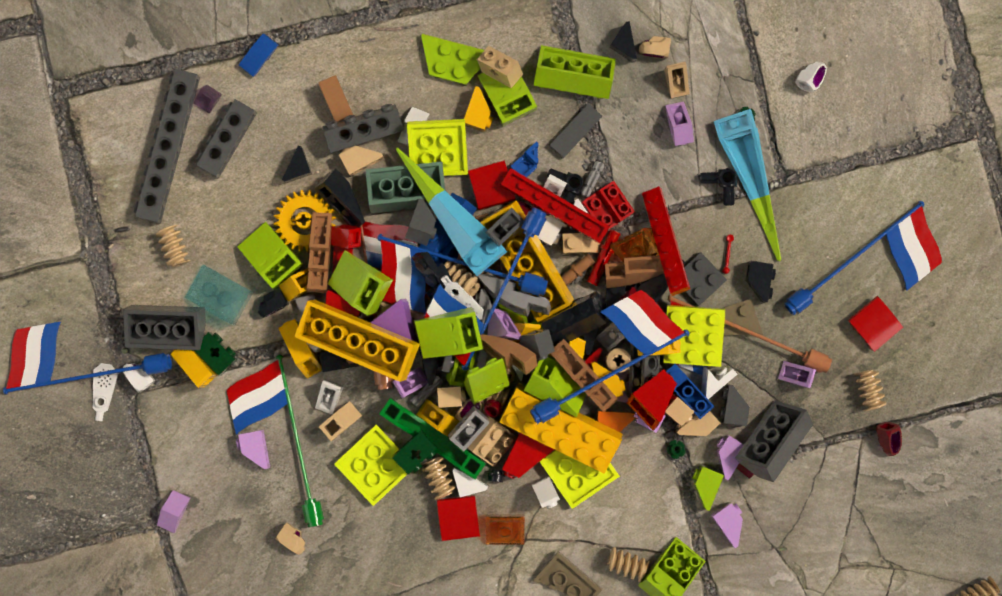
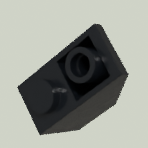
M749 261L745 281L759 300L767 303L769 299H772L773 288H770L771 280H774L776 275V269H773L774 264Z

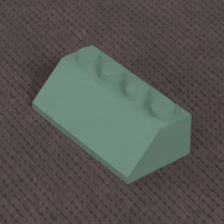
M442 162L416 164L445 190ZM406 165L366 169L368 202L371 213L415 209L419 198L424 200L428 208L431 207Z

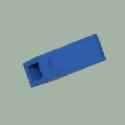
M673 364L666 371L677 383L674 393L694 411V414L699 419L715 407L676 364Z

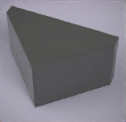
M511 207L485 233L500 246L523 224L524 220Z

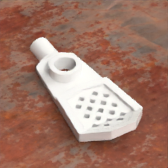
M447 275L443 276L441 281L446 286L444 290L467 308H474L476 316L481 320L484 309L457 282H451ZM456 289L459 293L455 294L452 290Z
M101 363L93 370V373L103 372V369L104 371L114 370L115 368L111 364ZM119 373L108 374L109 377L107 375L93 377V409L96 411V421H103L104 412L109 409ZM100 398L104 400L103 405L98 404Z

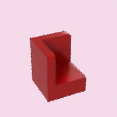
M345 224L332 226L331 245L347 249L360 247L361 227Z

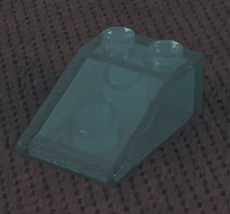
M203 264L185 298L200 307H205L206 311L231 325H236L253 291Z

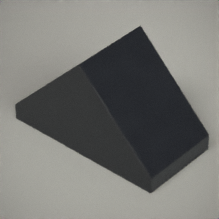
M630 21L625 22L611 43L610 48L630 62H636L637 56Z
M299 145L282 178V181L286 183L312 175L305 151Z

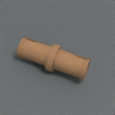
M588 253L576 264L573 263L571 268L561 276L566 286L578 276L581 277L582 273L595 263Z

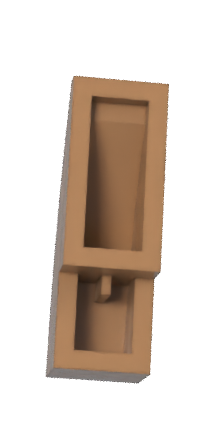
M336 75L318 82L335 121H342L346 116L353 115ZM347 129L340 131L342 136L347 135L349 132Z
M660 256L624 258L622 263L605 264L606 288L632 285L664 274Z
M480 335L483 350L491 357L497 358V360L503 358L506 369L514 365L527 375L538 366L536 354L528 348L505 338Z

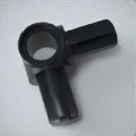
M552 168L549 169L547 179L551 174L566 182L562 199L573 204L575 196L579 195L583 186L582 177L570 172L565 174ZM570 179H577L580 183L577 188L570 187Z
M726 168L718 169V172L700 173L701 184L719 183V186L723 188V204L725 206L735 204L734 187H737L738 177L734 170ZM727 172H731L734 175V179L729 183L723 180V176Z

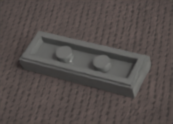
M588 103L550 144V147L564 159L602 118V115Z

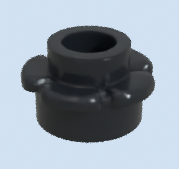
M491 469V473H487L488 481L503 483V478L506 477V475H502L501 470Z

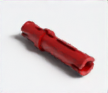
M609 230L604 244L600 246L601 251L586 282L598 286L605 270V264L608 263L611 254L615 252L614 247L621 235L620 233Z

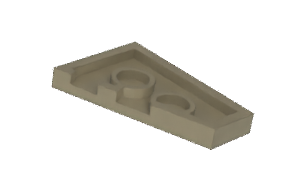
M751 299L721 308L725 309V320L763 335ZM724 323V335H750Z
M559 551L533 579L537 583L547 585L553 590L568 594V596H597L602 591L599 585Z

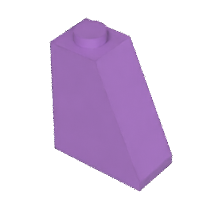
M400 299L371 322L417 342L407 299Z

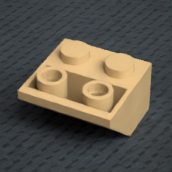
M482 411L490 423L469 445L468 449L495 467L517 436Z

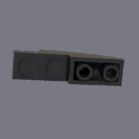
M428 252L415 253L411 257L415 262L416 268L422 273L426 283L431 287L427 292L431 300L439 283L445 289L446 286L441 281L443 276L447 275L451 282H453L443 262L435 263Z

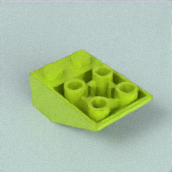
M484 73L477 75L502 126L510 124L537 110V105L522 76L510 88Z
M264 222L237 246L272 289H277L281 283L304 265L267 222Z
M345 250L328 285L351 306L368 316L377 312L393 279Z
M472 307L415 320L423 359L466 354L483 349L476 314Z
M548 355V358L538 361V366L534 369L524 391L541 400L550 397L558 402L582 388L554 357ZM583 392L559 405L561 410L577 417L587 394Z
M493 358L487 361L483 368L480 369L477 366L468 371L463 385L473 405L509 387L503 358L499 360Z
M675 537L647 571L638 586L650 596H682L706 561Z

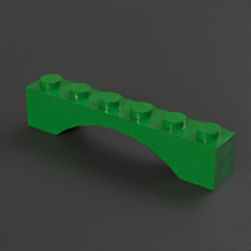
M393 398L388 400L379 413L412 436L421 429L437 446V449L434 450L473 479L477 478L486 465L485 461L469 450L462 451L448 436L436 430Z

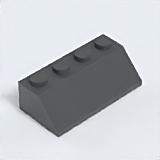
M130 305L123 310L125 347L180 350L201 349L206 327L205 307Z
M775 400L735 459L757 477L774 482L813 426L808 411Z

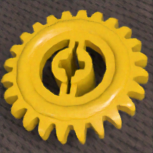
M300 190V196H298L293 191V198L286 195L287 203L280 201L283 208L276 207L280 214L274 215V217L279 219V221L273 224L280 226V228L275 232L282 233L280 238L282 240L286 238V245L292 243V250L298 246L299 252L302 251L303 247L309 252L310 234L300 235L292 226L297 225L303 230L310 229L312 215L308 212H300L295 219H292L294 212L303 207L311 208L317 213H333L335 210L328 209L330 205L328 203L324 204L325 200L323 198L318 199L319 194L317 192L312 196L311 190H308L307 195H305L303 190ZM303 216H305L307 219H310L306 222L305 226L303 223L298 222L300 220H303Z

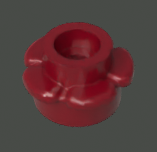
M488 400L484 405L485 414L491 418L497 417L503 411L502 405L497 400Z

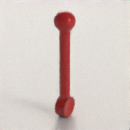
M731 234L726 237L728 243L725 267L722 269L724 274L730 272L728 266L731 242L734 240V236Z

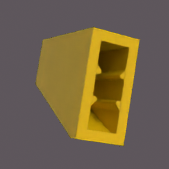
M296 319L285 322L278 329L296 366L308 379L321 372L322 366L308 343L294 337L299 323Z
M173 349L174 351L171 353V356L198 388H205L218 376L194 350Z

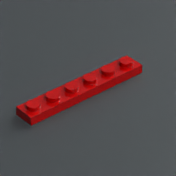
M512 168L509 169L501 182V186L599 244L610 228L607 224Z
M658 186L643 192L642 196L669 292L672 296L690 290L664 195L662 189Z

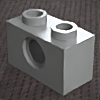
M473 406L448 434L449 439L462 451H465L490 423L489 419Z

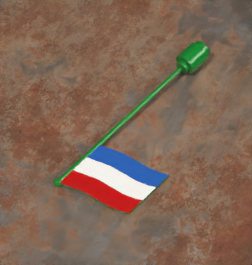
M277 355V360L263 370L243 378L227 389V395L236 435L249 425L273 415L288 404L308 500L304 501L305 505L301 506L305 523H307L309 528L322 525L324 516L321 502H316V498L312 499L282 363L283 356Z

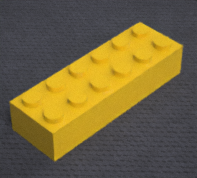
M516 200L485 217L480 223L485 228L490 229L511 207L523 220H525L526 215ZM521 226L501 244L507 253L500 259L508 272L526 236ZM538 236L529 237L511 276L520 278L521 275L525 276L526 272L544 277V280L548 281L544 296L540 294L539 296L545 297L550 301L551 310L549 316L570 306L574 298ZM514 281L518 290L521 291V287L518 286L519 282ZM531 310L537 322L549 317L548 315Z
M317 300L307 301L294 336L399 382L407 380L420 343Z
M518 383L501 416L500 423L605 474L622 441L623 434L582 413H578L577 417L561 409L558 410L559 415L545 423L540 422L537 424L530 410L533 409L534 405L543 400L524 391L526 386Z

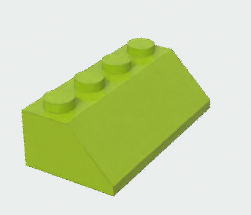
M541 45L534 86L609 99L616 59Z

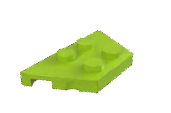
M425 34L421 35L429 76L467 85L474 75L481 70L477 59L484 50Z

